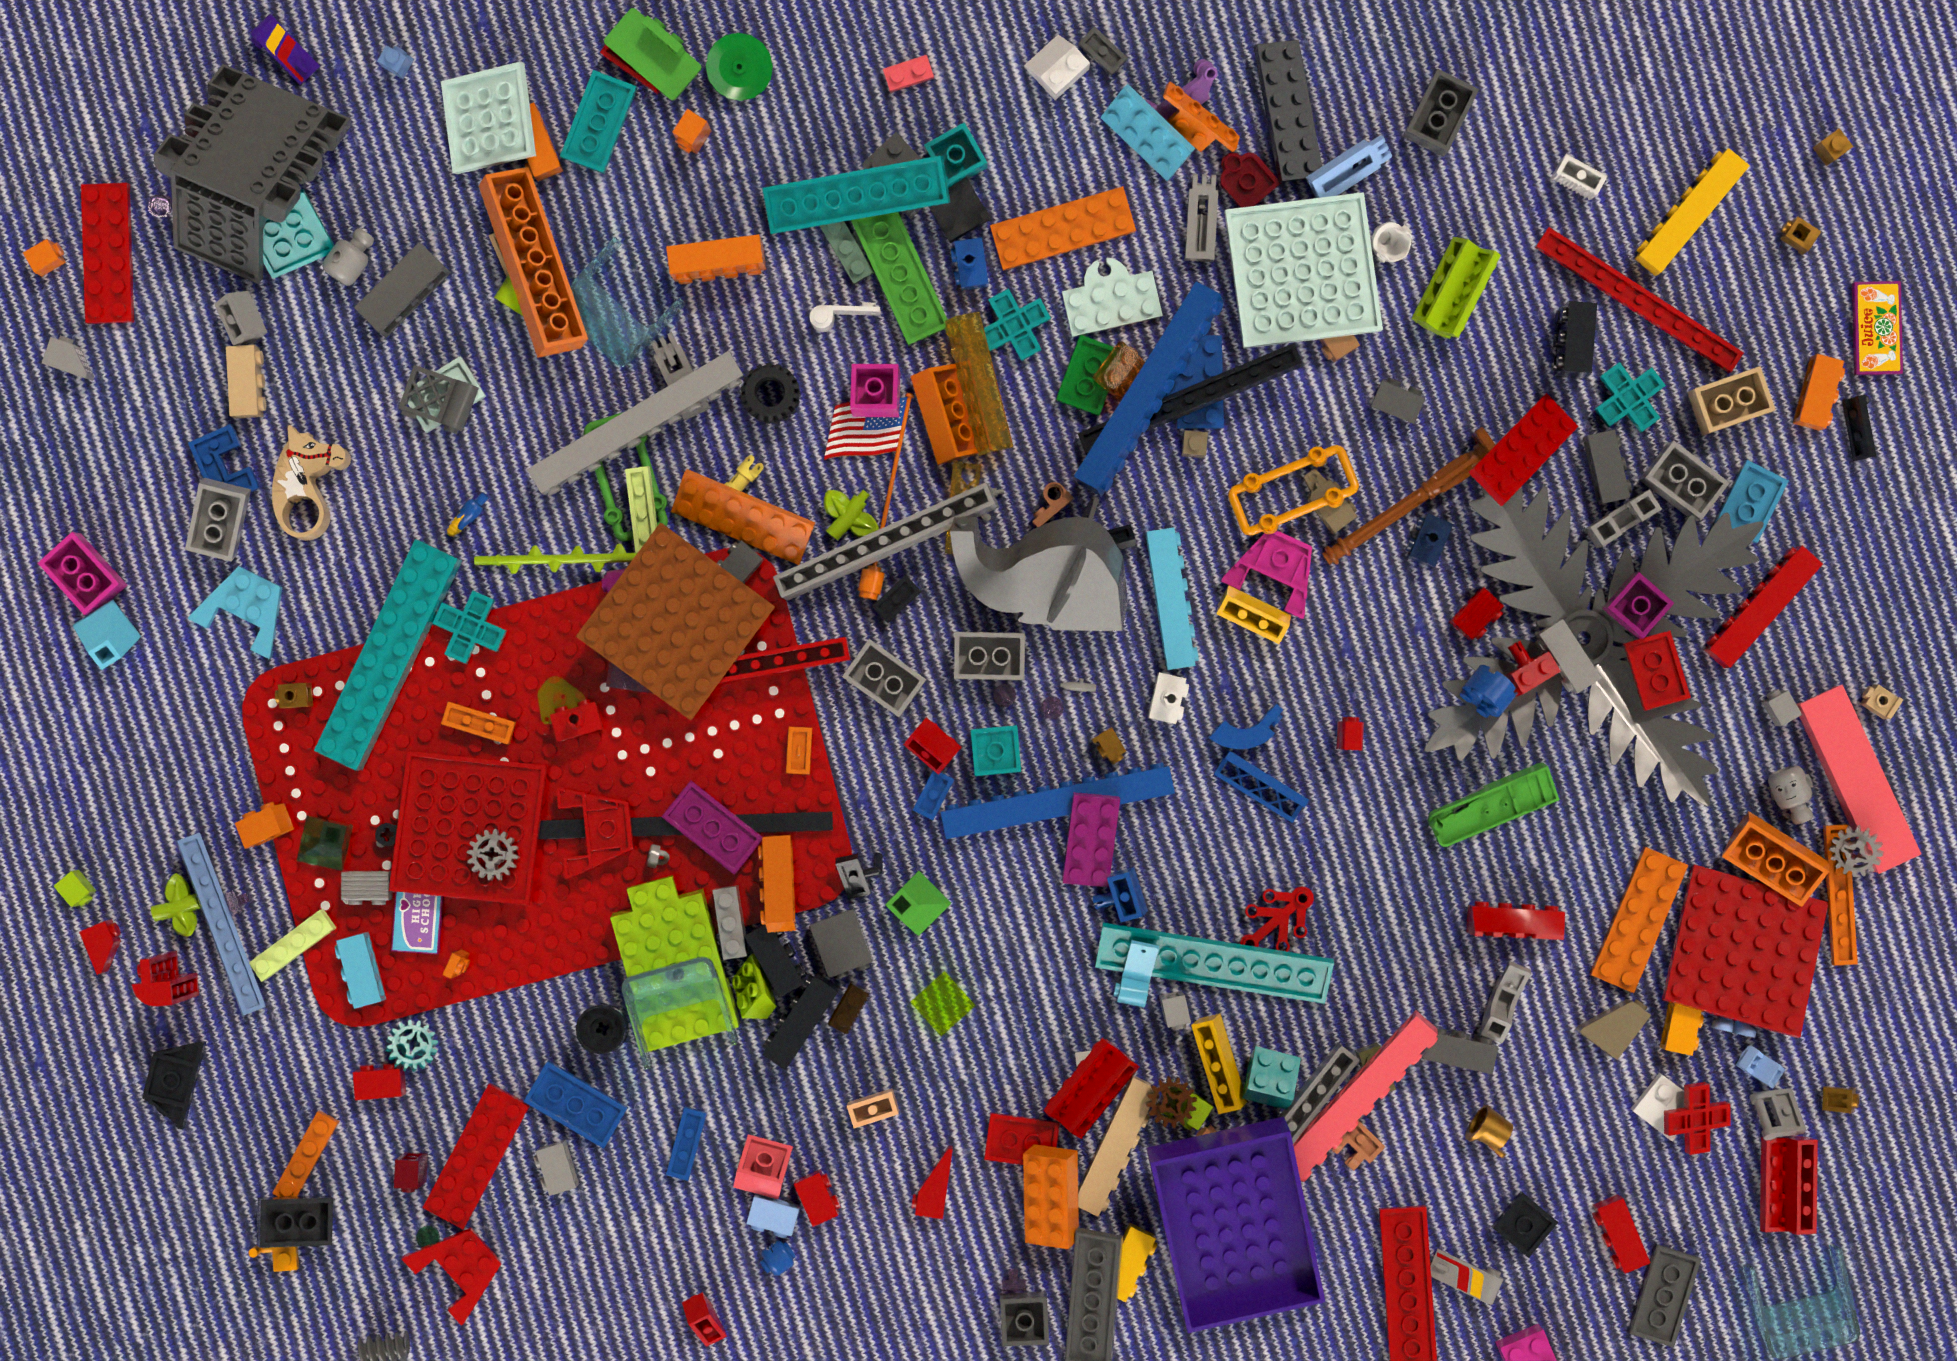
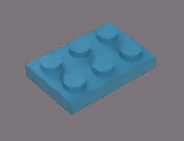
M1745 460L1714 523L1724 513H1729L1732 529L1762 521L1764 525L1752 541L1753 543H1758L1789 480L1749 460Z

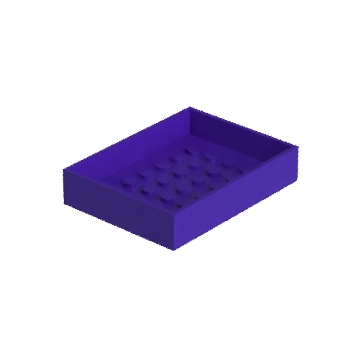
M1285 1117L1146 1148L1182 1314L1188 1333L1325 1302L1293 1141Z

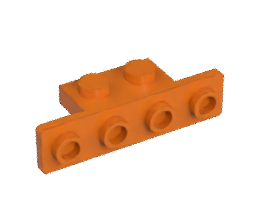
M1172 82L1166 84L1163 97L1178 109L1167 119V122L1191 145L1202 152L1217 139L1232 152L1237 149L1240 137L1234 129L1226 126L1216 115L1207 111L1197 100H1193L1179 86Z

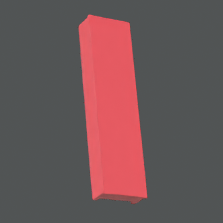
M1843 684L1834 686L1830 690L1796 704L1802 713L1799 718L1852 830H1856L1858 825L1861 826V831L1863 832L1870 828L1869 835L1877 834L1878 836L1875 841L1882 842L1883 844L1878 850L1884 851V854L1881 857H1877L1881 860L1880 865L1873 864L1875 866L1874 872L1880 874L1921 855L1919 847ZM1866 842L1868 849L1872 851L1871 845Z

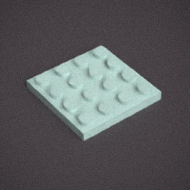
M516 62L441 81L452 173L461 174L536 156L524 63Z

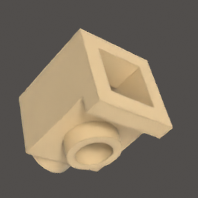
M1876 684L1865 689L1862 694L1863 700L1860 704L1882 719H1891L1903 699ZM1881 696L1885 698L1882 705L1879 703Z

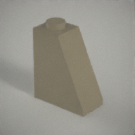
M1626 999L1578 1025L1575 1030L1612 1058L1618 1060L1651 1015L1645 1011L1648 1007L1637 999L1634 1002Z

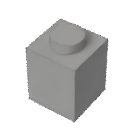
M1776 689L1766 695L1768 699L1762 701L1775 726H1783L1802 715L1788 690L1780 691Z

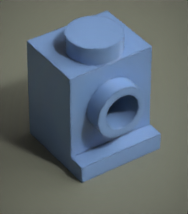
M386 45L377 62L387 71L404 79L414 58L407 55L404 50L397 46L392 49Z

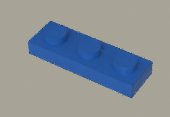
M687 1106L684 1107L666 1172L667 1176L689 1181L707 1112Z

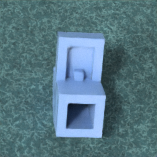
M1747 1046L1736 1064L1743 1071L1772 1089L1785 1071L1780 1064L1768 1058L1753 1046Z

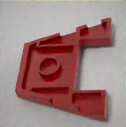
M556 788L559 810L583 807L587 855L563 858L565 879H571L634 849L629 802L564 788Z
M472 1228L402 1256L403 1262L415 1275L435 1259L460 1286L465 1294L448 1307V1312L460 1325L465 1323L501 1266V1260Z

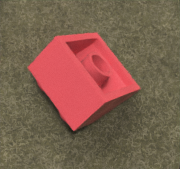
M748 1134L733 1187L779 1199L793 1146Z

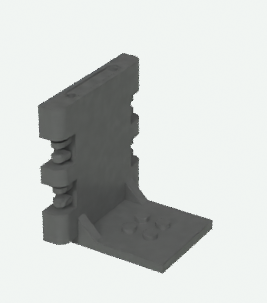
M222 64L208 82L209 98L207 101L209 104L200 106L192 103L184 114L186 126L184 131L186 134L177 137L169 133L154 153V165L161 173L171 177L174 248L259 284L263 279V229L267 218L279 223L285 221L300 199L301 188L299 184L314 180L322 168L323 157L321 153L324 154L327 151L336 149L350 129L351 118Z

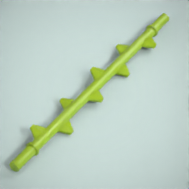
M617 544L612 553L584 554L581 547L577 545L571 554L542 555L538 546L534 545L528 555L501 556L497 554L496 556H475L474 564L507 565L510 572L516 574L522 564H548L552 572H557L562 564L591 563L596 572H601L605 563L631 562L637 553H627L622 544Z

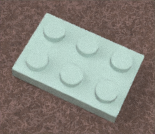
M461 356L435 371L478 387L479 389L473 404L486 397ZM426 377L417 383L418 387L429 383L428 378ZM443 380L435 384L439 395L447 392L450 382ZM432 387L421 391L425 402L436 397ZM417 394L409 398L408 405L410 408L421 405ZM437 401L427 406L430 415L438 417L441 409ZM416 416L426 433L441 425L432 420Z

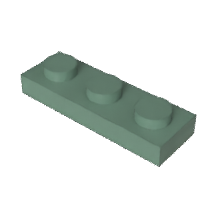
M844 221L820 226L854 285L874 274Z

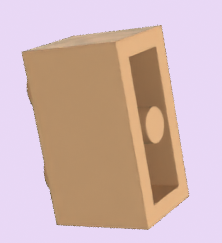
M892 1088L850 1101L847 1104L853 1128L899 1114L898 1104Z

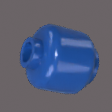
M775 1241L762 1250L761 1256L763 1260L760 1261V1264L766 1273L771 1271L773 1275L779 1276L794 1265L793 1259L796 1256L787 1242Z

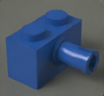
M982 237L954 241L955 248L950 250L952 263L957 262L958 271H954L956 285L961 286V291L989 287Z
M1135 867L1110 874L1107 880L1111 892L1093 896V903L1097 902L1094 905L1096 910L1115 905L1120 922L1143 917L1148 911Z

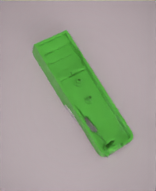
M1537 763L1484 785L1459 800L1432 810L1427 821L1433 830L1436 841L1442 847H1448L1560 799L1548 766L1544 763ZM1466 804L1468 805V806L1465 807L1464 809H1462V810L1458 811L1457 813L1453 814V812H1455L1456 810L1460 809L1461 807L1465 806Z

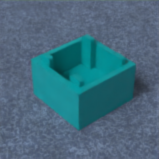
M1017 725L971 729L975 776L1021 772Z

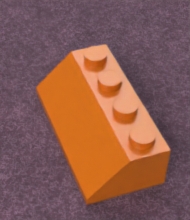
M961 363L927 368L910 376L937 465L958 461L988 451Z
M1749 811L1735 828L1722 853L1723 858L1801 907L1830 871L1829 862Z

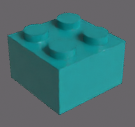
M965 122L924 144V151L928 158L943 156L948 188L965 177L969 179L987 169V161Z
M1255 1046L1249 1059L1242 1099L1288 1110L1294 1100L1301 1057Z

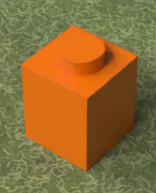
M48 239L23 252L33 272L40 276H44L66 263L63 258L65 253L57 242L54 243Z

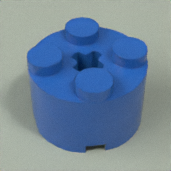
M1480 665L1462 687L1460 696L1465 701L1472 702L1478 707L1476 710L1483 717L1488 718L1489 715L1500 717L1518 693L1513 692L1516 689L1515 686L1498 671L1493 674L1488 671L1490 669L1489 666Z

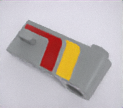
M1437 1249L1430 1265L1431 1277L1490 1305H1493L1504 1280L1500 1277L1501 1272L1494 1268L1480 1269L1440 1249Z

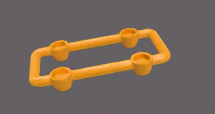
M1333 445L1323 449L1317 446L1310 449L1308 456L1262 475L1255 473L1247 474L1242 483L1231 487L1228 498L1239 527L1245 535L1252 536L1260 532L1273 534L1277 531L1280 524L1327 505L1331 508L1341 506L1344 498L1352 496L1358 491L1359 482L1343 447ZM1337 454L1350 485L1349 487L1342 490L1335 487L1330 488L1325 492L1324 497L1278 516L1265 514L1260 518L1258 524L1249 526L1238 499V494L1244 491L1257 493L1261 490L1264 483L1308 465L1321 467L1327 462L1328 457Z

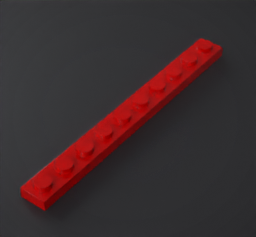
M1548 227L1535 246L1540 252L1726 372L1731 373L1744 352L1552 228Z

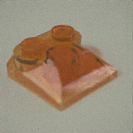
M1119 341L1093 376V379L1121 402L1145 361L1138 355L1135 348L1126 345L1123 341Z

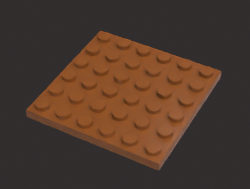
M660 522L576 637L685 717L692 720L775 606Z

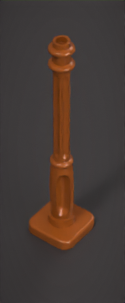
M1480 427L1472 433V438L1476 443L1473 446V450L1446 464L1426 482H1422L1420 488L1344 539L1337 538V543L1332 547L1325 546V552L1322 555L1329 565L1332 563L1339 564L1340 558L1345 555L1351 556L1353 549L1428 499L1433 500L1435 496L1450 490L1471 476L1468 472L1495 445L1486 430Z

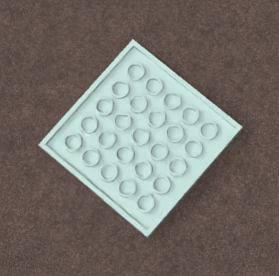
M1364 192L1225 210L1243 349L1380 332L1383 330Z

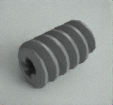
M408 1331L404 1332L403 1338H400L399 1333L395 1332L394 1339L392 1340L389 1333H386L385 1341H382L379 1334L376 1336L375 1342L372 1341L371 1336H367L366 1343H363L361 1337L358 1340V1354L361 1361H389V1359L390 1361H398V1359L406 1361L410 1352Z

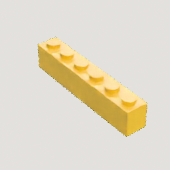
M1728 148L1722 153L1718 151L1710 160L1712 166L1708 170L1704 168L1695 178L1697 184L1693 188L1689 186L1680 196L1683 199L1678 206L1674 204L1666 213L1668 219L1663 224L1659 222L1651 231L1653 237L1649 241L1644 240L1636 249L1638 255L1634 259L1654 276H1657L1665 269L1750 166L1731 149Z

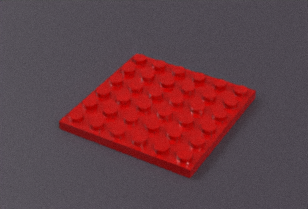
M407 751L389 891L530 906L547 766ZM497 829L499 830V836L506 832L508 833L506 839L511 837L515 839L511 845L519 847L514 854L520 856V858L513 860L517 867L509 868L510 875L502 873L501 880L497 879L496 875H494L493 880L490 881L487 878V874L484 878L479 877L480 870L477 872L472 871L475 864L468 863L472 855L468 854L467 851L473 850L474 847L470 845V842L476 843L478 841L476 838L477 834L484 837V830H488L493 834V830ZM489 840L486 841V842L480 847V849H483L484 847H486V846L488 845ZM500 840L501 848L503 851L508 852L506 845ZM495 851L484 854L492 858V861L494 857L503 856ZM479 858L480 864L486 869V862ZM507 861L500 863L498 869L503 867Z
M1695 864L1692 865L1662 1000L1800 1038L1829 902L1809 897L1801 907L1766 884Z

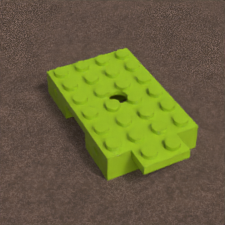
M673 875L627 887L632 908L615 912L610 919L648 1052L738 1028L740 1018L730 982L725 976L714 937L715 929L704 890L700 889L678 895ZM677 963L682 966L684 976L678 981L670 980L666 976L668 965Z

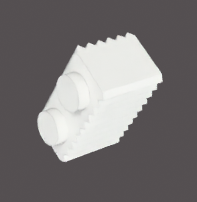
M1568 154L1560 160L1551 176L1552 180L1559 182L1560 185L1563 184L1564 187L1567 186L1572 191H1576V194L1580 193V196L1584 195V198L1588 197V200L1593 199L1599 193L1607 178L1603 173Z

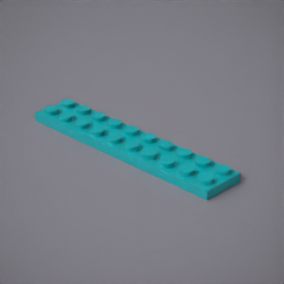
M1109 923L1102 924L1095 968L1123 972L1131 940L1159 946L1152 977L1323 1004L1326 1002L1334 966V959Z

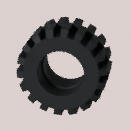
M766 363L764 366L760 364L755 370L751 369L747 377H744V383L741 386V399L746 410L756 420L763 421L766 424H778L782 420L786 421L791 414L793 415L796 412L795 409L799 406L801 392L796 378L787 368H783L779 364L772 365V363ZM767 381H777L784 388L783 400L773 407L762 405L757 398L759 387Z

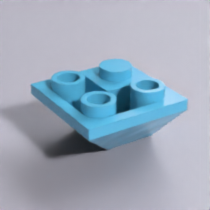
M111 600L73 624L86 651L101 670L122 658L141 637L140 633L114 600Z

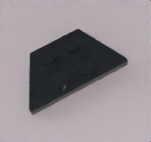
M199 1041L153 1052L142 1098L150 1105H154L159 1113L164 1117L167 1116L181 1130L186 1125L207 1041Z

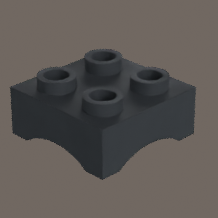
M967 177L948 188L951 203L928 206L950 243L990 220L989 213L978 198Z

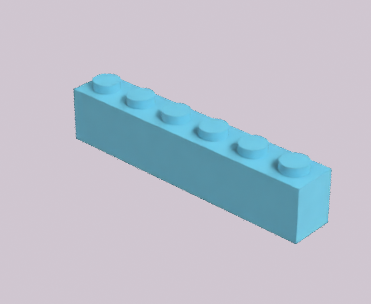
M1174 528L1147 531L1145 535L1166 670L1196 666L1195 661H1199L1197 647L1192 646L1191 639L1195 638L1194 625L1189 624L1188 615H1192L1190 601L1185 600L1184 592H1188L1186 578L1182 579L1181 569H1185L1183 555H1178L1177 546H1181L1179 532L1175 533Z

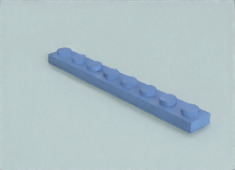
M197 833L176 841L242 1016L266 1007L201 834Z

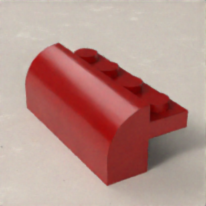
M177 951L165 952L140 959V964L137 966V974L141 978V982L132 984V988L136 997L144 1004L149 1006H168L199 996L198 972L179 974Z
M1101 1038L1099 1042L1094 1044L1088 1056L1078 1064L1071 1077L1063 1082L1062 1088L1048 1101L1043 1111L1051 1118L1060 1122L1070 1133L1082 1139L1140 1066L1109 1040Z
M1794 1135L1776 1137L1772 1140H1764L1761 1137L1760 1231H1786L1795 1235L1817 1234V1139Z

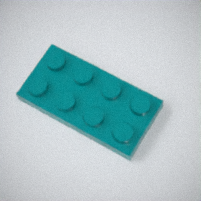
M593 70L560 157L605 174L637 87Z

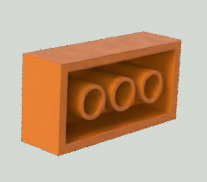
M759 234L666 246L669 273L673 280L681 285L693 283V279H702V281L706 282L716 280V276H725V278L729 279L739 277V273H748V275L752 276L759 275L762 270H766L764 247Z
M1033 1145L1023 1153L1025 1243L1069 1249L1075 1244V1233L1079 1227L1078 1150Z

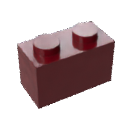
M405 1152L395 1159L394 1188H401V1192L411 1193L427 1182L428 1153Z

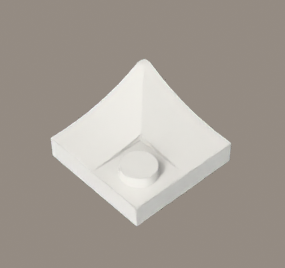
M1659 1072L1631 1107V1110L1669 1140L1673 1141L1676 1135L1668 1136L1664 1134V1111L1684 1108V1090Z

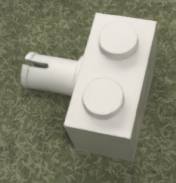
M1157 673L1148 718L1176 724L1177 720L1181 721L1184 707L1180 706L1182 697H1187L1189 684H1185L1186 678Z

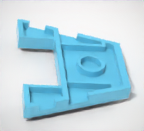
M238 566L188 619L205 628H210L218 609L222 608L261 628L250 650L271 659L273 656L272 649L276 636L275 628L279 615L282 587Z

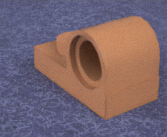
M1052 482L1046 485L1043 491V499L1049 507L1047 509L1044 507L1040 508L1033 515L1035 519L1032 521V524L1036 528L1043 526L1074 499L1073 496L1060 483ZM1049 489H1058L1061 494L1060 498L1051 500L1047 495Z

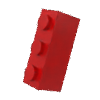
M1617 1194L1593 1204L1595 1212L1592 1215L1597 1226L1601 1225L1604 1231L1601 1237L1606 1247H1610L1613 1255L1610 1258L1616 1269L1619 1268L1626 1274L1650 1264L1651 1262L1624 1198Z

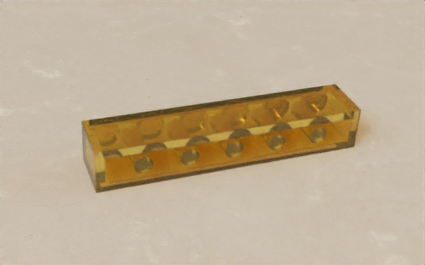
M980 312L954 316L945 321V330L950 340L951 354L955 360L957 378L963 391V401L967 407L968 422L972 427L974 445L978 455L983 456L1013 448Z

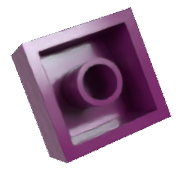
M1635 572L1630 575L1602 609L1634 637L1643 639L1672 607L1674 602L1640 572Z

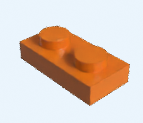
M789 727L786 773L810 774L813 728Z
M462 949L452 953L443 975L452 979L461 973H465L470 963V960L467 959L470 953Z

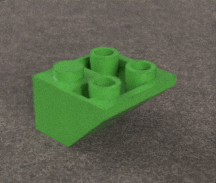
M918 870L885 905L919 936L951 902Z

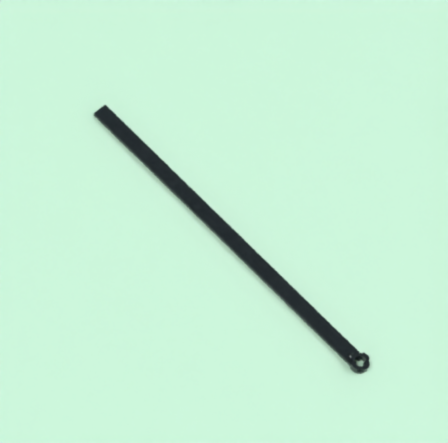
M833 812L735 815L757 833L833 831ZM662 817L631 818L633 837L684 835ZM584 819L541 820L538 840L586 838ZM390 823L381 824L375 833L378 843L386 847L394 846L397 825ZM386 829L394 833V836L390 837L389 841L382 837Z

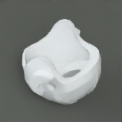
M1386 222L1377 226L1371 239L1372 249L1377 253V259L1384 263L1385 261L1396 262L1405 258L1410 250L1412 231L1405 224L1401 227L1394 222Z

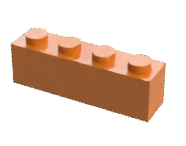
M791 836L762 837V846H758L759 860H763V867H759L760 881H764V889H760V901L765 905V910L760 912L761 924L766 925L768 933L796 931Z

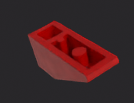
M948 1145L919 1187L918 1195L913 1194L911 1208L916 1209V1216L943 1219L953 1146Z

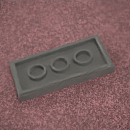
M1655 1243L1650 1258L1651 1263L1647 1267L1628 1333L1674 1348L1701 1258Z

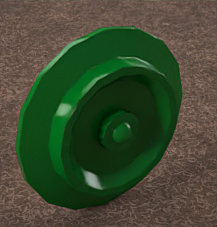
M743 33L725 35L713 44L707 54L706 72L708 80L716 92L727 99L737 101L753 99L765 90L771 80L773 64L770 53L764 44L752 35Z

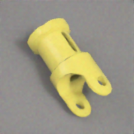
M749 455L736 469L737 473L725 485L742 492L750 482L753 483L763 470V464L758 463L752 470H749V467L754 462V456Z

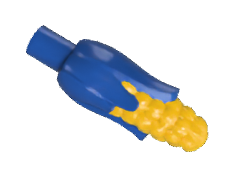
M484 492L475 500L469 499L459 510V514L449 525L447 535L454 537L482 513V505L489 499Z

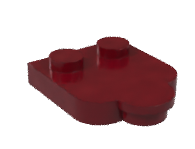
M1231 152L1226 154L1221 161L1223 172L1220 177V185L1239 208L1256 206L1281 184L1278 183V179L1264 162L1254 153H1245L1241 156L1238 153Z

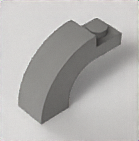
M1511 961L1508 962L1502 976L1498 977L1489 997L1481 1025L1482 1036L1499 1043L1504 1042L1512 1026L1513 1013L1519 996L1531 975L1530 969Z

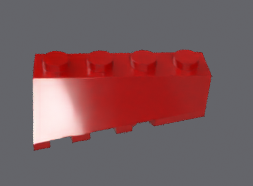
M1475 901V905H1468L1466 933L1473 936L1483 937V934H1485L1486 936L1503 937V935H1508V937L1514 938L1531 937L1534 939L1564 940L1565 912L1559 910V906L1544 905V909H1535L1534 904H1521V908H1514L1512 903L1498 902L1497 907L1489 906V902Z

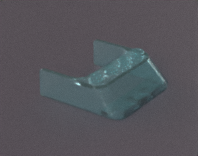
M614 237L575 278L570 287L588 339L614 364L623 367L629 365L686 303L679 297L654 324L649 326L642 325L593 279L596 271L622 245Z
M693 958L632 975L623 981L622 994L645 1070L650 1069L652 1061L642 1030V1023L647 1017L710 999L718 1000L731 1045L737 1044L738 1036L723 984L713 962L709 958Z
M1835 1244L1829 1245L1836 1276V1285L1832 1291L1770 1306H1763L1755 1269L1748 1263L1743 1264L1754 1318L1767 1350L1774 1358L1784 1359L1851 1344L1859 1338L1860 1326L1843 1252Z

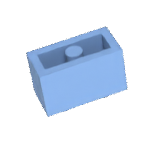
M755 1194L747 1224L751 1225L753 1230L764 1232L766 1229L773 1231L775 1236L787 1238V1235L792 1236L800 1205Z

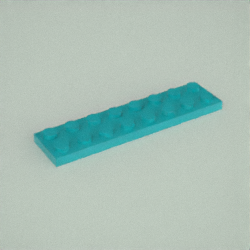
M943 156L762 188L770 234L951 203Z

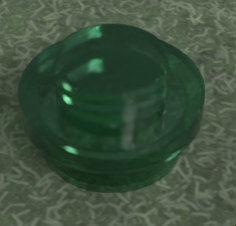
M430 1225L423 1226L416 1234V1241L421 1248L435 1244L440 1240L439 1231Z

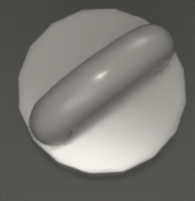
M652 844L647 857V867L656 868L657 865L666 864L670 859L669 854L666 851L660 850L659 845Z

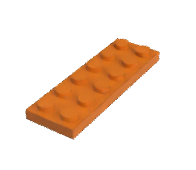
M1123 186L990 225L1003 271L1136 232Z
M686 469L683 474L671 510L672 513L737 540H742L744 543L797 565H800L816 523L689 469Z
M1643 846L1589 973L1590 975L1629 992H1635L1688 868L1687 864Z

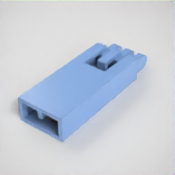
M1378 136L1371 142L1362 140L1308 175L1306 179L1315 198L1338 196L1381 168L1380 165L1392 157L1391 152L1387 151L1389 147L1387 143H1384V136ZM1355 163L1361 164L1354 169L1352 168Z

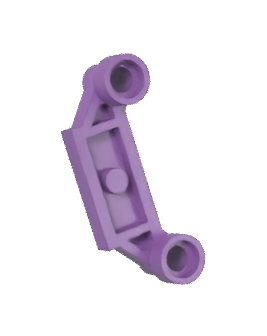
M1200 59L1195 63L1193 71L1197 77L1182 87L1188 96L1193 100H1197L1201 105L1210 99L1208 94L1213 80L1217 77V69L1206 59ZM1145 100L1166 121L1178 110L1167 100L1159 105L1150 100Z

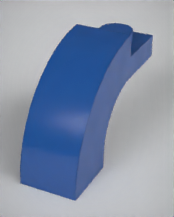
M1274 704L1257 724L1247 729L1235 728L1223 720L1208 738L1220 746L1231 749H1249L1259 746L1275 734L1268 727L1270 725L1274 727L1282 719L1283 716L1280 713L1283 709L1278 704Z

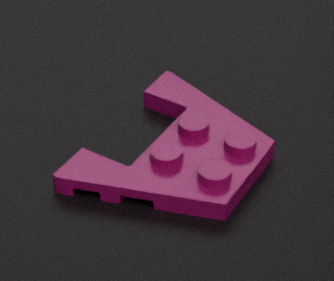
M1279 531L1273 534L1264 533L1221 578L1220 582L1240 590L1249 569H1252L1293 588L1283 611L1304 619L1312 546Z

